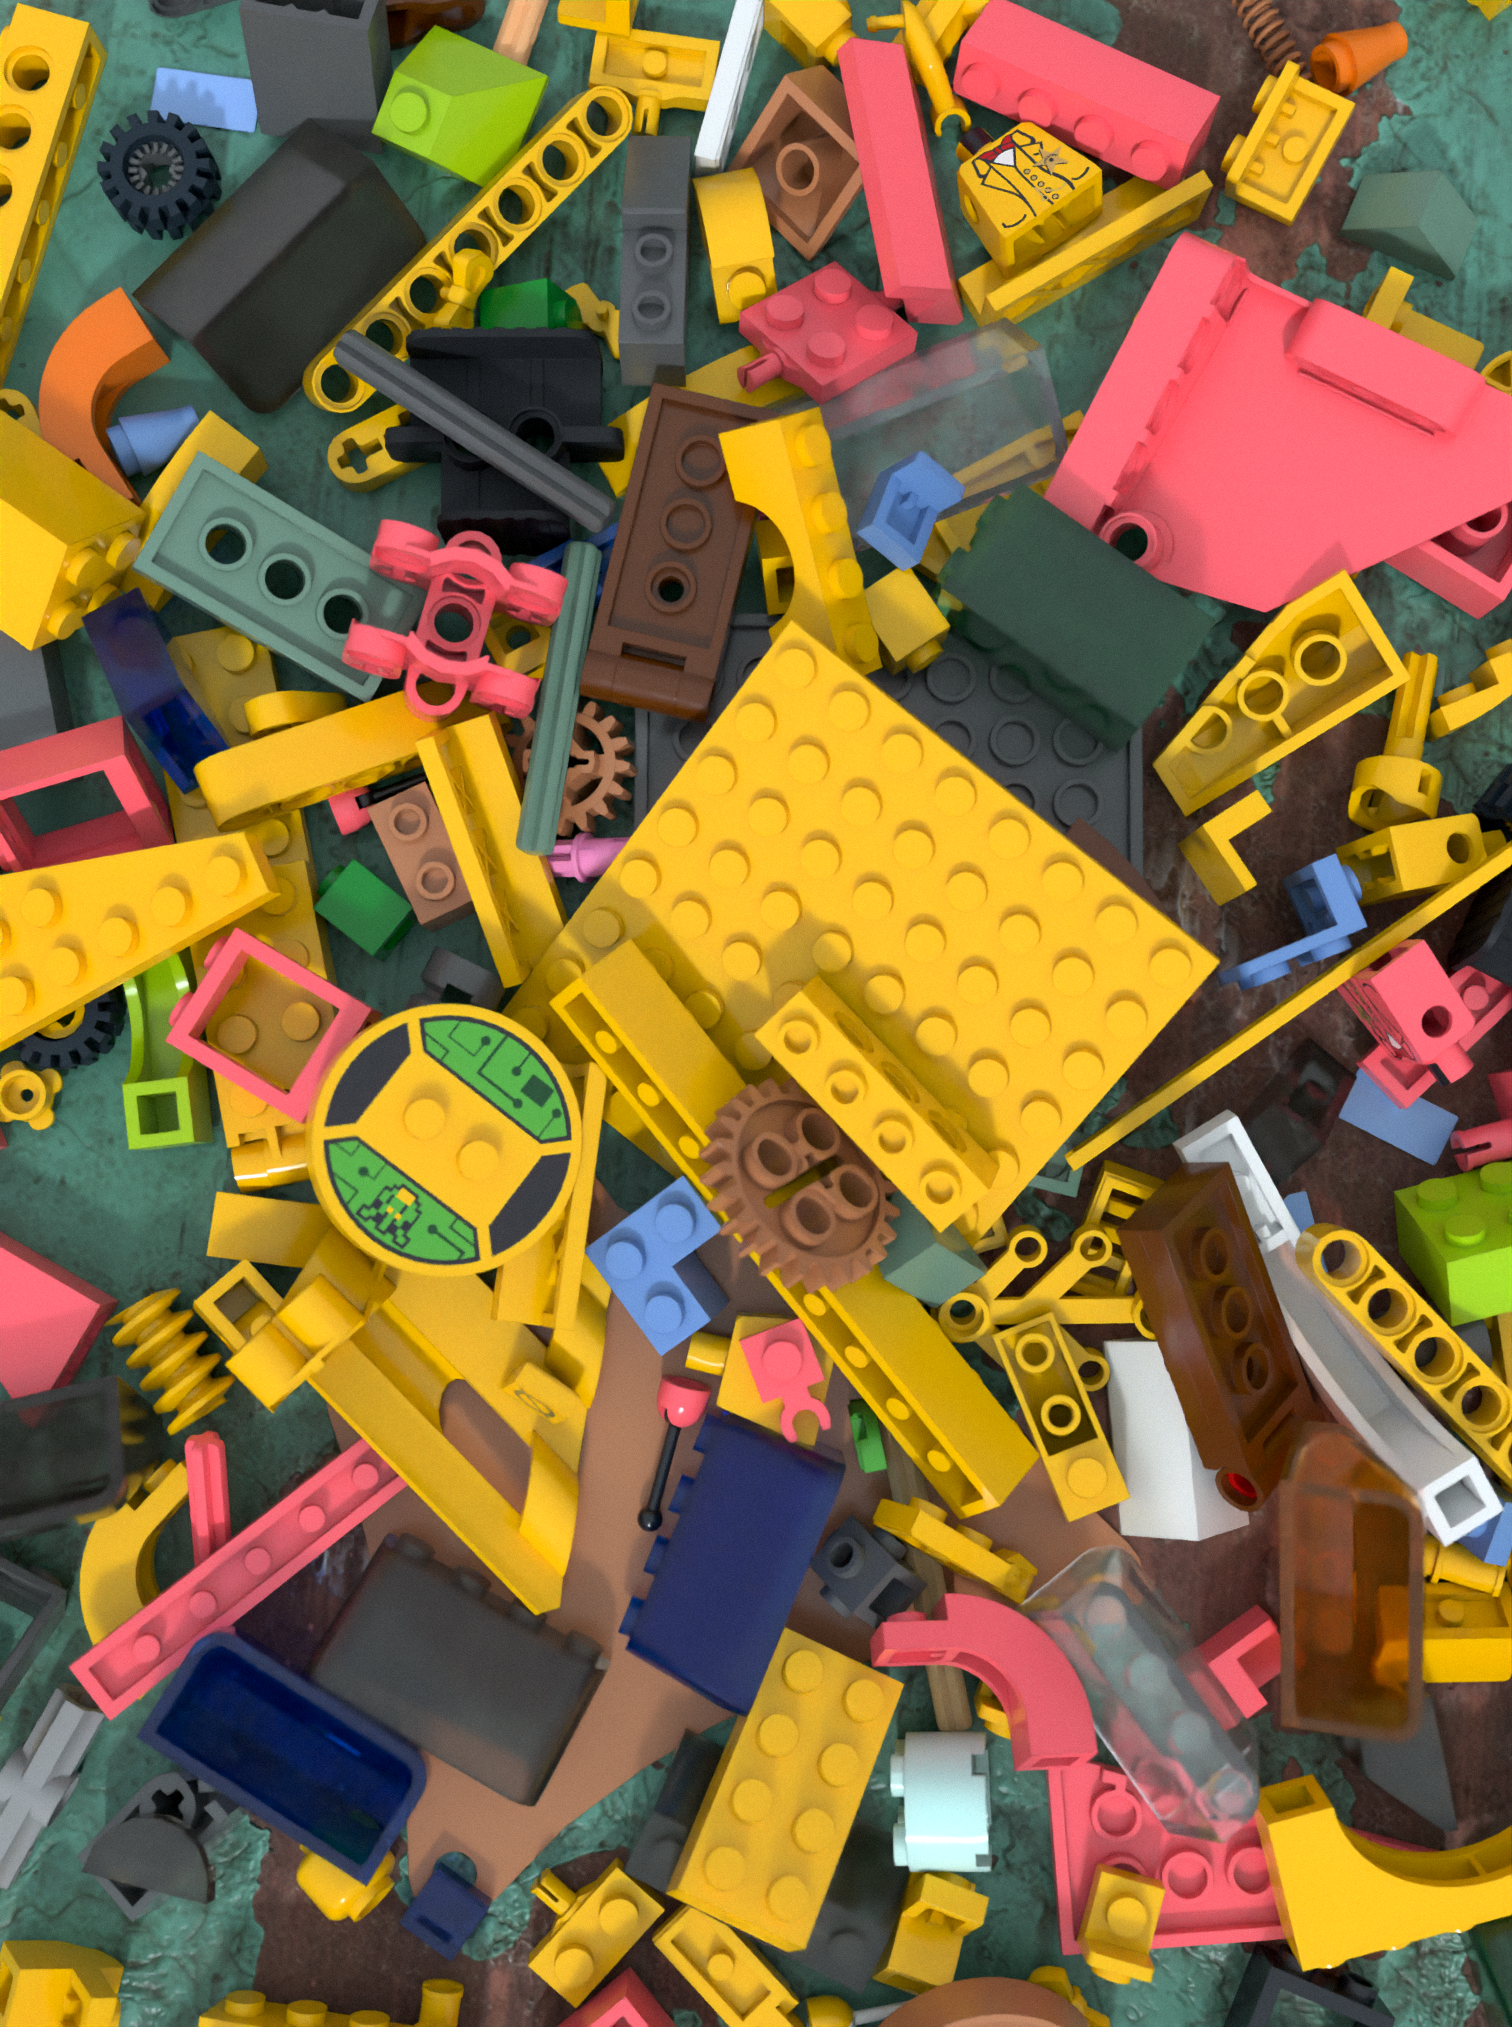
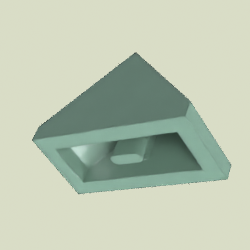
M1442 170L1364 174L1338 235L1453 281L1458 274L1479 220Z
M900 1190L886 1198V1201L896 1206L901 1212L900 1216L888 1223L897 1233L896 1239L883 1246L888 1254L886 1258L878 1262L883 1279L935 1309L987 1274L988 1268L953 1223L940 1233Z

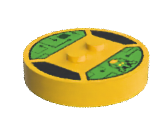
M433 1004L416 1007L390 1015L358 1033L336 1054L325 1069L315 1088L306 1120L305 1155L308 1173L314 1192L331 1222L350 1242L371 1257L411 1273L433 1277H457L485 1272L511 1261L531 1248L546 1234L565 1208L573 1192L582 1158L583 1134L579 1105L568 1076L557 1058L542 1041L519 1023L499 1013L471 1005Z

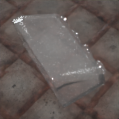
M1006 317L907 355L822 405H819L809 395H805L772 408V410L780 412V416L820 407L824 427L831 442V456L841 497L847 508V522L855 552L872 548L869 543L856 534L879 473L917 451L925 452L965 487L962 500L939 512L936 523L1050 478L1056 473L1068 450L1067 437L1044 346Z
M1111 1545L1086 1550L1015 1609L1016 1612L1040 1627L1066 1655L1085 1690L1095 1731L1168 1833L1224 1844L1252 1818L1258 1807L1260 1797V1738L1252 1720L1250 1718L1246 1719L1204 1661L1203 1652L1136 1559L1128 1551Z

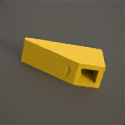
M1053 1312L992 1335L1066 1522H1072L1131 1498Z

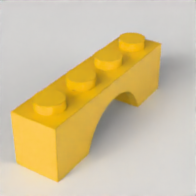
M820 407L758 421L719 433L735 500L751 505L766 514L782 533L791 553L795 575L793 596L784 616L769 629L772 645L788 623L794 619L864 676L882 668L878 650V636L872 625L863 588V575L857 563L847 522V508L841 497L831 456V442L824 427Z

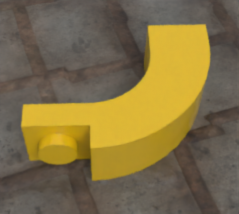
M170 1458L161 1465L143 1485V1488L150 1494L149 1496L135 1483L115 1493L93 1526L82 1559L80 1597L84 1621L94 1645L161 1593L155 1575V1551L159 1537L166 1524L189 1500L186 1459L177 1464ZM153 1686L150 1690H148L145 1694H143V1695H142L140 1698H138V1699L141 1700V1699H142L147 1693H149L155 1686Z

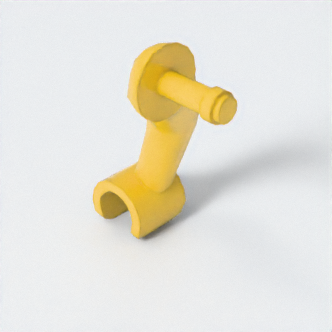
M901 0L900 14L879 17L873 15L866 18L867 32L877 33L879 30L902 28L903 39L910 49L914 63L932 102L930 118L936 135L938 137L942 136L941 123L944 118L952 114L959 115L962 133L966 134L971 128L968 110L961 97L952 94L941 57L915 5L909 0Z

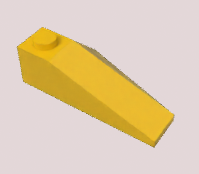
M1344 568L1288 602L1153 760L1152 765L1185 817L1412 679Z

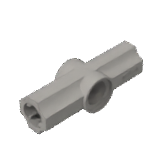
M63 1682L50 1696L42 1715L37 1719L29 1738L18 1746L0 1772V1888L7 1890L15 1882L34 1851L43 1830L51 1826L68 1802L81 1777V1773L77 1772L107 1718L83 1686Z

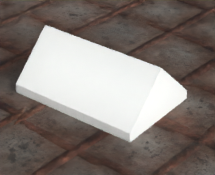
M1147 1337L1102 1340L1103 1355L1110 1367V1378L1106 1384L1112 1454L1131 1497L1117 1503L1119 1533L1128 1536L1200 1541L1249 1525L1248 1512L1230 1505L1221 1496L1216 1487L1215 1477L1221 1468L1218 1470L1204 1469L1191 1431L1186 1424L1172 1380L1166 1370L1157 1340Z

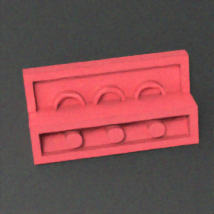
M851 37L837 50L885 297L903 298L907 322L958 325L964 320L917 83L902 44Z

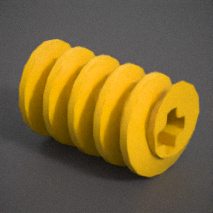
M179 1287L155 1292L123 1310L103 1325L124 1324L112 1339L115 1348L137 1345L135 1351L126 1361L129 1370L145 1367L151 1368L139 1384L143 1392L158 1389L165 1390L153 1405L156 1414L178 1411V1415L167 1427V1432L170 1436L180 1432L229 1401L230 1399L226 1400L223 1395L236 1380L233 1374L215 1378L211 1377V1371L222 1359L219 1352L198 1356L196 1351L207 1339V1332L200 1331L185 1334L183 1328L195 1315L194 1311L187 1309L172 1313L169 1309L181 1294Z

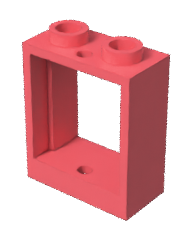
M123 715L0 751V866L5 872L13 871L15 873L174 844L170 806ZM100 770L105 772L124 810L39 836H34L12 798L13 796Z
M235 927L230 937L223 935L210 949L204 962V968L208 972L196 992H187L174 1007L169 1018V1025L173 1026V1029L165 1041L299 1123L306 1124L310 1102L325 1069L336 1054L352 1038L370 1025L380 1021L383 1013L254 935ZM250 955L340 1009L290 1092H287L199 1038Z

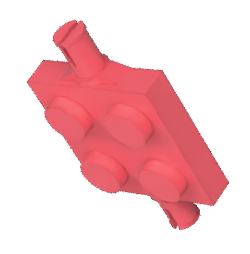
M834 261L740 312L738 332L759 350L761 357L744 366H740L737 369V378L743 389L746 388L748 393L754 392L757 388L775 378H783L785 381L799 386L819 405H822L915 352L918 332L895 313L896 310L904 307L903 298L885 297L884 289L871 291Z

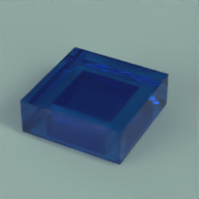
M440 1861L401 1916L399 1924L452 1962L490 1908L493 1899Z

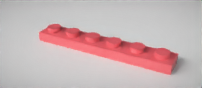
M360 1437L70 1664L69 1669L111 1721L408 1484Z

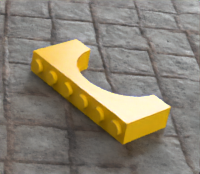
M1313 1774L1249 1791L1282 1931L1303 1972L1318 1967L1333 1968L1351 1958L1381 1950H1399L1417 1940L1446 1932H1465L1476 1924L1512 1915V1825L1492 1837L1466 1847L1436 1852H1412L1382 1846L1367 1840L1344 1825L1336 1817L1333 1805Z

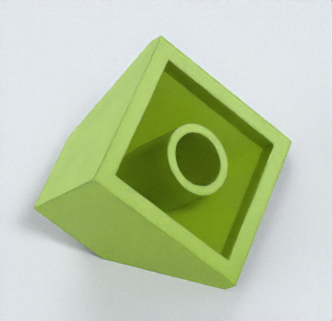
M434 25L394 71L371 133L392 149L482 189L523 148L550 78L541 72ZM504 189L502 191V193L499 196L500 198L503 199L507 189Z

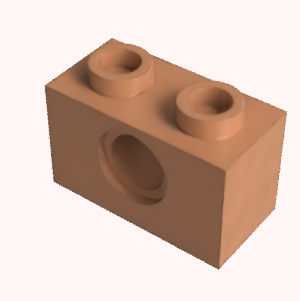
M425 781L367 808L421 926L433 933L476 913L431 787Z

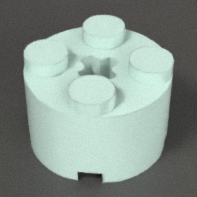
M986 1731L906 1732L905 1739H895V1754H891L890 1762L892 1797H904V1806H898V1823H894L893 1829L895 1866H909L910 1872H991L992 1845H988V1829H990L991 1798L988 1749H985Z

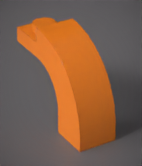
M120 286L86 308L60 336L47 360L42 375L38 411L43 440L140 507L143 501L117 462L105 429L111 426L114 410L122 396L134 384L171 361L138 309Z

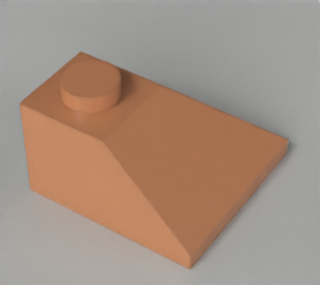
M823 65L785 74L726 172L753 167L760 182L769 223L809 262L817 258L864 187L844 85Z

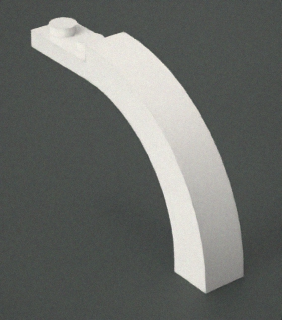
M1227 1109L1173 1142L1172 1144L1183 1163H1230L1304 1375L1354 1444L1406 1507L1445 1547L1502 1512L1504 1509L1475 1455L1459 1443L1426 1410L1375 1347L1302 1273L1296 1263L1294 1253L1296 1242L1301 1232L1238 1116Z

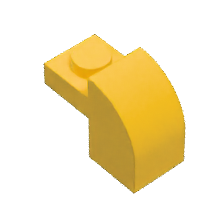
M753 167L692 179L701 239L708 258L716 313L720 325L739 321L741 311L778 292L773 257L775 256L760 182Z
M908 1869L899 1886L887 1918L871 1978L916 1996L935 1987L953 1982L963 1937L983 1925L989 1897L974 1892L976 1884L957 1874L950 1872H910Z
M3 1941L0 1952V2027H118L121 2014L118 1991L124 1967L115 1958L100 1950L62 1941Z

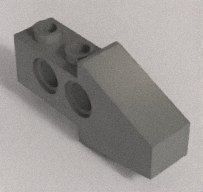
M629 135L621 207L623 235L618 334L623 385L652 386L654 382L667 386H686L693 172L691 137Z

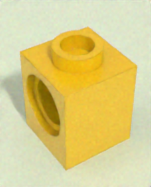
M897 568L864 590L872 625L878 636L880 658L892 676L907 666L912 673H916L943 654L944 649L940 644L946 640L950 625L911 568L905 571Z

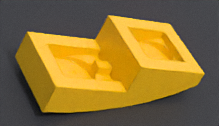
M217 1191L206 1256L241 1261L246 1258L249 1262L303 1268L332 1225V1222L319 1203Z

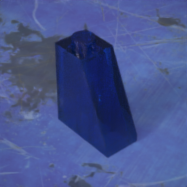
M136 587L86 614L81 619L123 717L182 793L186 795L200 787L193 771L194 767L209 756L233 747L169 629L140 588Z

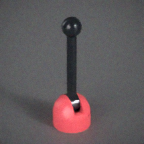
M422 772L371 791L367 786H363L327 799L339 829L344 836L370 824L372 820L367 808L424 781L429 784L426 773Z
M663 1375L657 1392V1410L669 1426L648 1504L639 1511L637 1516L639 1527L646 1532H654L662 1525L663 1516L659 1508L681 1428L695 1424L701 1419L707 1409L712 1389L690 1378Z

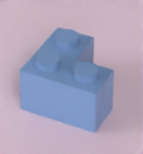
M686 1175L680 1177L585 1248L588 1258L660 1356L711 1321L730 1302L694 1252L696 1248L716 1235L724 1223L715 1211L707 1209L706 1204L708 1202Z

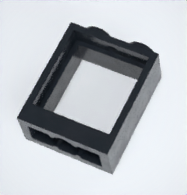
M1256 1942L1223 2027H1266L1281 1989L1356 2020L1353 2027H1393L1395 2017L1378 1996L1379 1988L1368 1979L1348 1970H1341L1339 1977L1319 1968L1303 1972L1289 1945L1281 1944L1277 1951Z

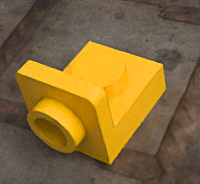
M1097 1863L1077 1938L1086 1963L1091 1966V1970L1096 1975L1118 1984H1129L1131 1978L1145 1982L1152 1981L1155 1967L1149 1957V1952L1166 1891L1160 1880Z

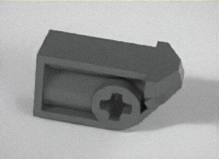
M192 1763L158 1774L139 1789L77 1855V1858L133 1922L160 1908L250 1811L256 1809L265 1799V1788L260 1774L254 1768L221 1771V1763ZM183 1795L185 1799L180 1803L178 1809L177 1804L181 1801Z

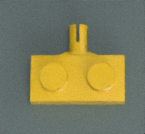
M632 29L630 37L596 31L588 82L589 89L602 85H609L619 89L626 95L629 102L636 105L631 135L644 136L645 129V136H657L661 109L676 107L706 112L720 61L721 43L716 40Z
M618 1857L613 1860L594 1882L580 1888L575 1893L557 1878L549 1868H546L541 1872V1878L537 1876L530 1887V1892L540 1898L557 1915L551 1930L529 1953L528 1966L571 2005L577 2008L665 1911L664 1899Z

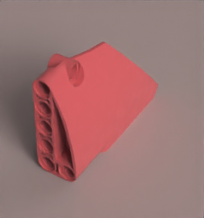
M1184 231L1167 256L1036 511L1032 526L1033 529L1122 575L1147 577L1267 613L1287 604L1342 568L1351 576L1512 502V396L1487 385L1486 379L1473 369L1347 309L1318 298L1310 302L1257 277L1250 272L1246 259ZM1138 528L1144 530L1148 538L1146 552L1134 562L1126 563L1120 561L1116 554V544L1119 537L1129 529Z

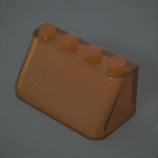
M1299 1420L1279 1478L1281 1726L1384 1742H1401L1417 1733L1422 1723L1425 1707L1426 1506L1417 1491L1354 1431L1340 1424Z

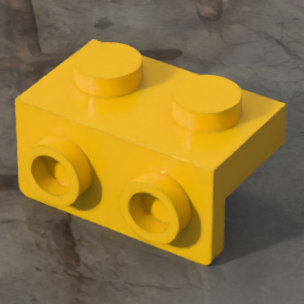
M1288 60L1279 78L1270 74L1264 81L1251 112L1259 116L1247 137L1241 134L1236 135L1223 159L1220 170L1227 173L1225 196L1291 228L1353 114L1356 103L1299 77L1300 65Z

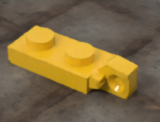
M912 1496L908 1505L881 1498L872 1518L874 1520L873 1524L961 1577L973 1580L1001 1598L1023 1606L1024 1598L1038 1570L1020 1553L1005 1548L993 1553L989 1552L993 1544L991 1539L963 1525L957 1524L955 1530L944 1524L948 1515L947 1512L918 1497Z
M683 1903L653 1932L652 1941L655 1946L730 2027H807L792 2010L799 2003V1998L790 1988V1983L740 1929Z

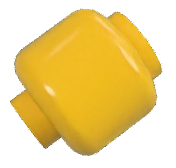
M351 1817L337 1825L328 1818L315 1827L299 1846L305 1853V1856L297 1868L296 1881L330 1920H342L348 1916L354 1922L361 1920L384 1899L395 1884L390 1877L395 1864L393 1853L366 1822L360 1818Z

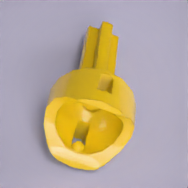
M1411 651L1403 655L1402 663L1412 679L1396 689L1383 755L1365 758L1357 763L1348 803V816L1352 822L1362 828L1377 832L1390 826L1407 824L1423 817L1435 819L1437 816L1443 777L1439 770L1430 764L1422 762L1424 739L1439 666L1437 664L1438 657L1434 654L1426 653L1420 656ZM1374 792L1372 806L1368 807L1371 795Z

